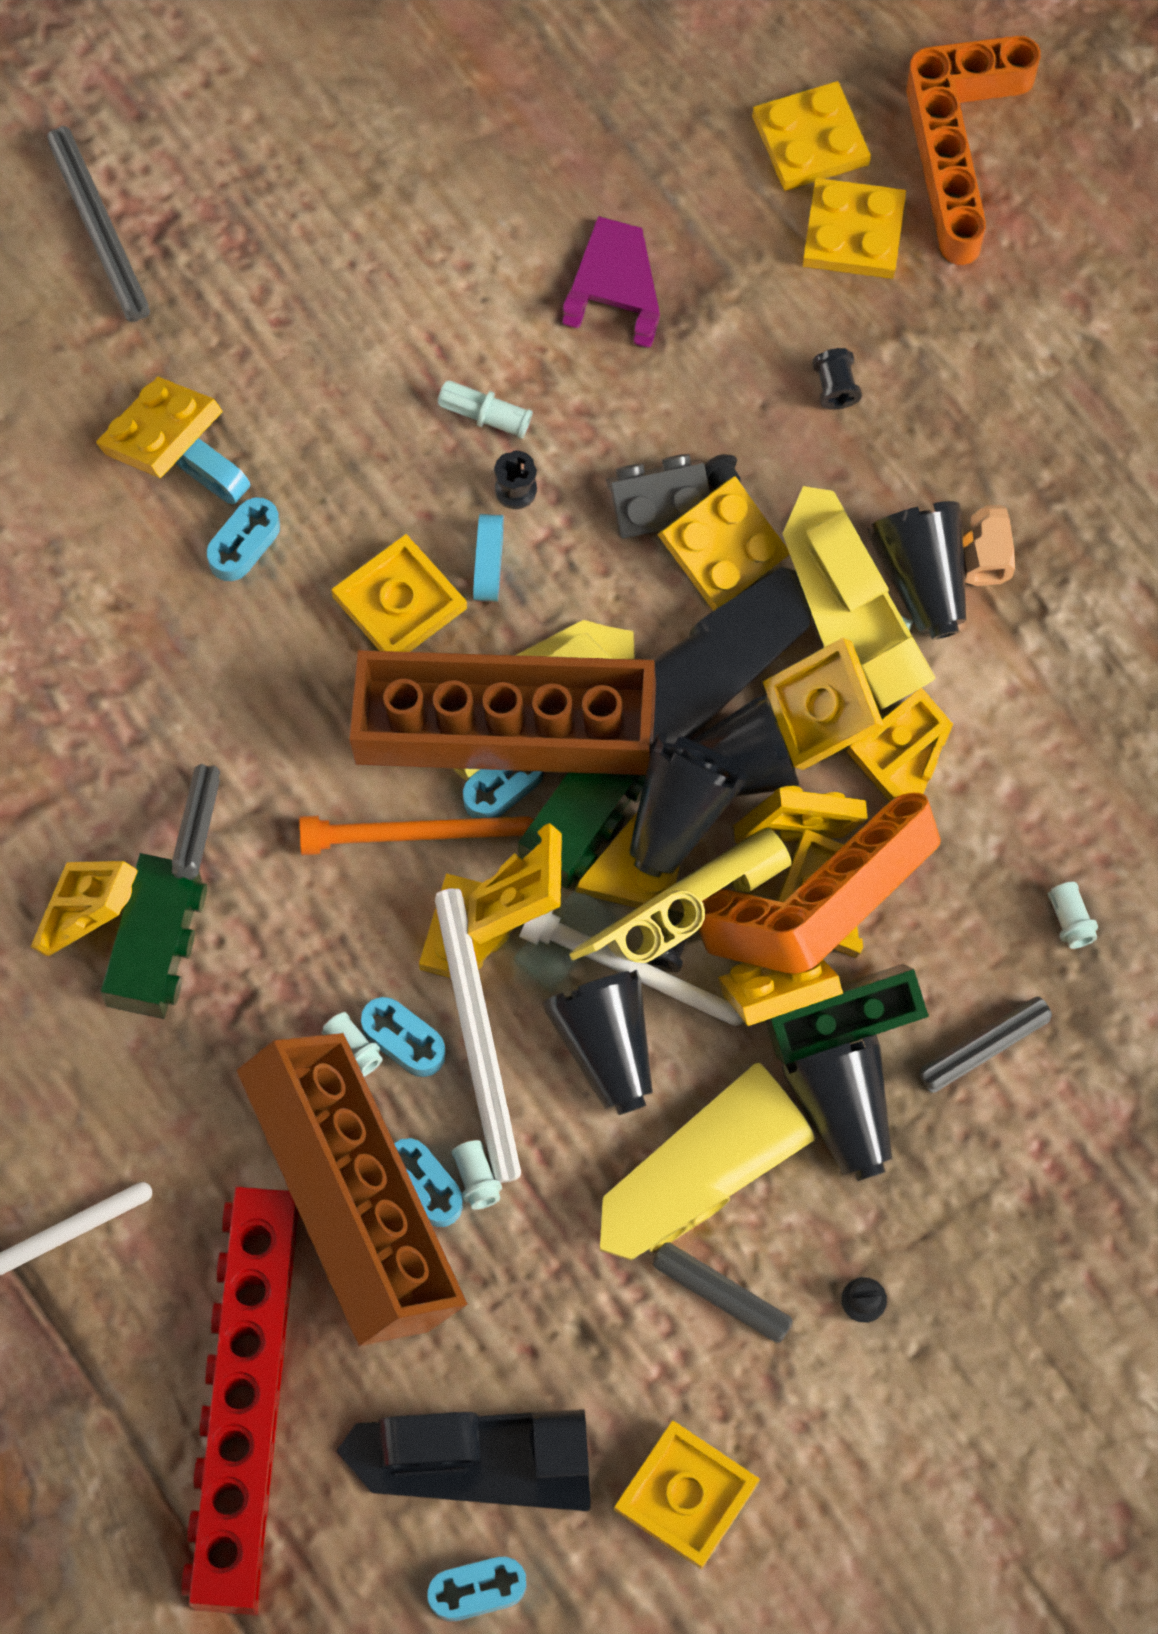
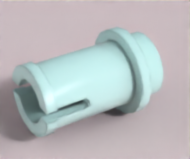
M1067 882L1052 888L1051 892L1047 893V896L1052 902L1063 930L1059 934L1061 941L1067 942L1071 949L1081 948L1094 942L1097 939L1095 931L1098 929V924L1096 920H1090L1077 883Z
M346 1012L337 1014L322 1028V1035L344 1033L364 1077L373 1072L382 1062L378 1044H370L350 1020Z
M480 1140L463 1143L451 1152L465 1187V1191L462 1193L463 1200L470 1202L472 1209H483L494 1205L500 1200L499 1192L502 1189L500 1181L493 1178L483 1150V1143Z

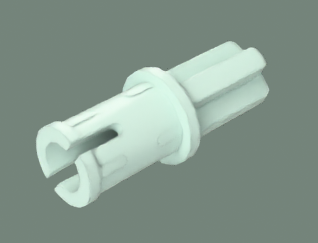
M451 380L444 383L438 397L440 407L476 420L477 426L482 427L484 424L513 434L520 439H523L533 411L529 409L525 410L495 398V393L492 391L484 394Z

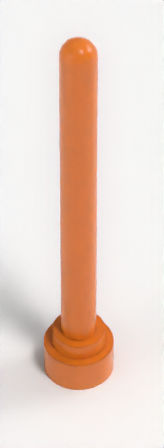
M319 815L299 816L301 855H321V850L330 849V844L523 836L534 819L529 816L329 825V820H319Z

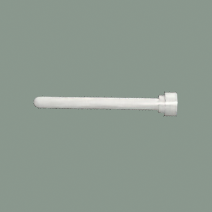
M553 910L525 923L519 937L536 945L539 941L548 945L551 940L572 951L578 945L591 938L559 923L561 918L552 914ZM608 945L585 956L619 973L625 971L630 973L638 970L641 983L730 1025L739 1026L744 1022L728 1001L647 963L622 960L613 954Z
M139 1182L0 1252V1275L148 1201L152 1196L151 1186L148 1183Z

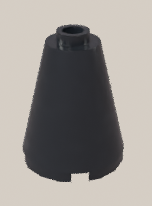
M955 501L933 503L934 513L930 510L919 511L918 507L906 509L872 523V528H867L869 540L918 631L921 634L930 633L932 640L958 634L960 632L958 625L966 621L962 511L960 504Z
M766 695L753 699L693 739V741L705 745L728 758L729 762L726 769L736 775L739 767L745 771L748 778L736 797L774 792L776 789L784 786L800 785L785 741L782 738L777 720Z
M667 733L658 734L652 744L629 848L630 855L636 859L634 866L653 877H661L662 873H674L740 792L748 778L745 771L740 767L736 775L726 769L729 759L705 745L678 736L675 744L665 742Z
M638 970L630 973L629 971L617 973L580 985L568 997H565L562 992L544 1000L542 1004L547 1016L605 1109L615 1107L619 1116L647 1106L644 1097L652 1094L653 1088L641 978Z
M877 1035L863 1038V1041L853 1044L847 1043L795 1061V1063L782 1066L786 1081L843 1174L846 1175L854 1172L856 1180L860 1181L886 1172L883 1162L892 1159L881 1046Z

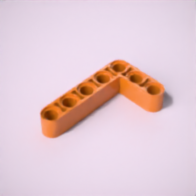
M1010 36L926 47L918 50L910 61L906 93L939 248L943 257L955 265H966L978 258L986 229V220L960 103L1017 96L1027 93L1032 89L1038 71L1041 50L1034 40L1026 36ZM1012 64H1019V65H1022V66H1024V67H1016V66H1013ZM967 70H976L980 73H971ZM924 75L932 76V77H934L935 79H927V78H924V77H922V76H924ZM938 114L944 118H934L930 115ZM938 154H949L952 156V158H944L939 156ZM948 193H956V194L960 195L961 197H960V198H952V197L948 196L947 194H948ZM965 233L969 235L970 238H960L955 234Z
M911 792L891 800L784 902L727 889H720L704 899L702 903L705 909V919L698 931L707 953L784 973L796 974L812 969L940 845L941 838L927 796L922 793Z

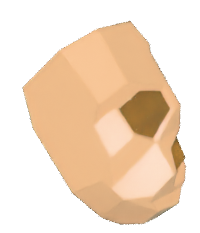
M985 505L971 516L969 531L963 537L965 583L975 586L996 585L1012 579L1015 570L1014 544L1010 518L1005 506Z

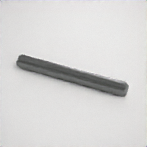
M66 126L50 130L47 134L48 144L126 319L130 322H136L148 317L150 314L149 304L71 130Z

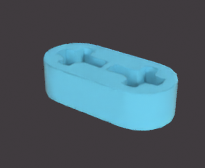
M199 438L175 462L184 472L219 498L232 505L236 504L251 486L248 478L238 467Z
M264 498L246 500L237 508L211 540L207 547V559L211 572L217 578L223 581L241 579L250 571L276 539L280 532V520L276 506L271 501ZM262 515H265L267 526L264 527L258 524L249 533L251 529L249 518L252 516L255 519H259ZM239 545L237 548L239 561L235 563L232 560H228L225 564H222L220 553L223 551L226 554H231Z
M479 514L473 599L476 601L498 602L504 515Z
M480 769L465 783L463 789L464 808L472 818L500 817L540 784L544 771H531L529 775L520 771L508 780L507 778L514 770ZM500 785L493 793L494 804L489 805L485 801L480 802L478 805L476 804L477 790L481 789L483 792L488 793Z
M379 997L373 999L365 1006L361 1015V1024L364 1036L370 1043L378 1044L380 1051L415 1076H431L442 1068L445 1062L446 1051L443 1038L436 1030L392 998ZM389 1012L392 1013L393 1025L400 1031V1034L397 1036L386 1027L380 1029L379 1032L375 1031L376 1025L373 1016L378 1014L381 1017H385ZM410 1039L421 1047L425 1046L428 1042L431 1043L434 1058L429 1060L422 1057L418 1062L414 1061V1050L406 1041Z
M407 1138L395 1142L394 1144L399 1155L404 1153L409 1158L415 1155L420 1156L417 1160V1166L423 1177L417 1180L409 1170H407V1173L431 1225L447 1227L453 1224L460 1217L463 1209L462 1192L456 1182L420 1141ZM431 1185L440 1196H444L447 1193L451 1194L452 1196L448 1200L450 1210L444 1213L440 1208H436L431 1212L428 1209L431 1205V1199L425 1188Z
M495 1557L445 1570L437 1574L430 1582L427 1590L428 1602L432 1612L440 1619L448 1622L460 1621L502 1610L517 1604L524 1597L527 1588L526 1574L523 1567L516 1560L509 1557ZM505 1568L507 1576H517L518 1582L511 1585V1594L508 1596H501L500 1591L495 1588L480 1591L479 1585L495 1580V1571ZM447 1582H454L457 1590L474 1587L475 1590L474 1594L461 1597L459 1599L460 1607L455 1610H449L446 1602L438 1603L436 1600V1596L444 1593L443 1584Z

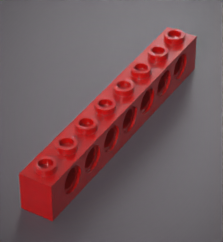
M235 1187L234 1201L225 1202L222 1232L230 1233L228 1252H219L217 1262V1283H224L222 1303L214 1302L211 1316V1334H219L217 1354H208L205 1370V1384L213 1385L211 1406H202L199 1425L200 1437H207L205 1458H196L193 1480L194 1489L201 1490L199 1510L190 1511L188 1522V1542L196 1543L193 1564L185 1563L182 1576V1596H190L189 1604L194 1611L244 1615L258 1614L299 1220L298 1208L288 1190ZM254 1235H265L271 1239V1244L267 1251L260 1255H251L244 1251L246 1241ZM249 1285H259L266 1290L263 1300L254 1306H246L238 1301L240 1292ZM252 1335L260 1340L259 1349L250 1357H239L233 1353L235 1342L242 1336ZM245 1386L255 1391L254 1399L248 1407L233 1409L227 1405V1398L235 1388ZM233 1438H242L249 1443V1450L246 1456L236 1462L223 1459L221 1452L225 1443ZM236 1490L242 1493L244 1497L243 1504L237 1512L224 1515L216 1511V1501L223 1492ZM221 1543H231L238 1548L235 1562L227 1568H216L210 1564L212 1550Z

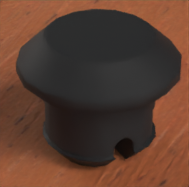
M721 454L710 459L705 464L708 484H711L716 490L734 476L740 482L741 477L735 470L737 458L733 455Z
M859 1277L850 1281L845 1286L842 1292L841 1304L844 1312L851 1319L857 1322L869 1323L877 1320L884 1313L887 1306V1295L878 1281L867 1277Z

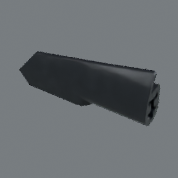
M785 567L777 569L706 615L691 629L689 637L653 659L655 661L656 678L653 742L660 733H667L665 742L675 744L678 736L691 739L810 627L811 610L796 570Z
M585 1409L478 1416V1413L451 1412L386 1417L379 1419L378 1422L356 1423L336 1450L372 1494L583 1512L591 1509Z

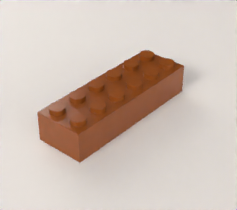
M358 650L349 738L355 765L646 775L653 744L656 695L655 661Z
M344 1033L273 1040L239 1067L236 1071L245 1089L246 1096L253 1107L267 1143L274 1154L286 1181L287 1188L294 1199L306 1226L307 1233L314 1244L326 1271L327 1278L334 1289L358 1346L427 1333L467 1306V1301Z

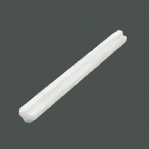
M446 889L436 893L435 904L492 1175L494 1180L506 1183L520 1177V1164L472 938L468 935V919L462 892L460 889Z

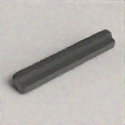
M202 763L194 768L172 859L173 867L171 872L178 879L185 877L192 880L199 874L220 783V770L215 765L208 767Z
M1039 996L1022 1004L922 1066L918 1073L922 1083L931 1093L939 1091L1047 1024L1052 1017L1049 1006Z
M665 1242L655 1255L653 1266L657 1270L775 1343H780L789 1332L793 1322L789 1315L672 1243Z

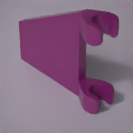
M598 216L572 289L563 306L564 325L579 328L585 315L588 300H593L640 313L635 324L634 344L645 348L652 346L660 320V311L641 227Z

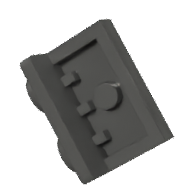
M681 454L663 458V467L645 470L643 463L617 468V476L607 478L606 483L607 488L611 490L620 537L623 539L661 531L708 496L710 491L704 463L699 460L691 461L690 454Z

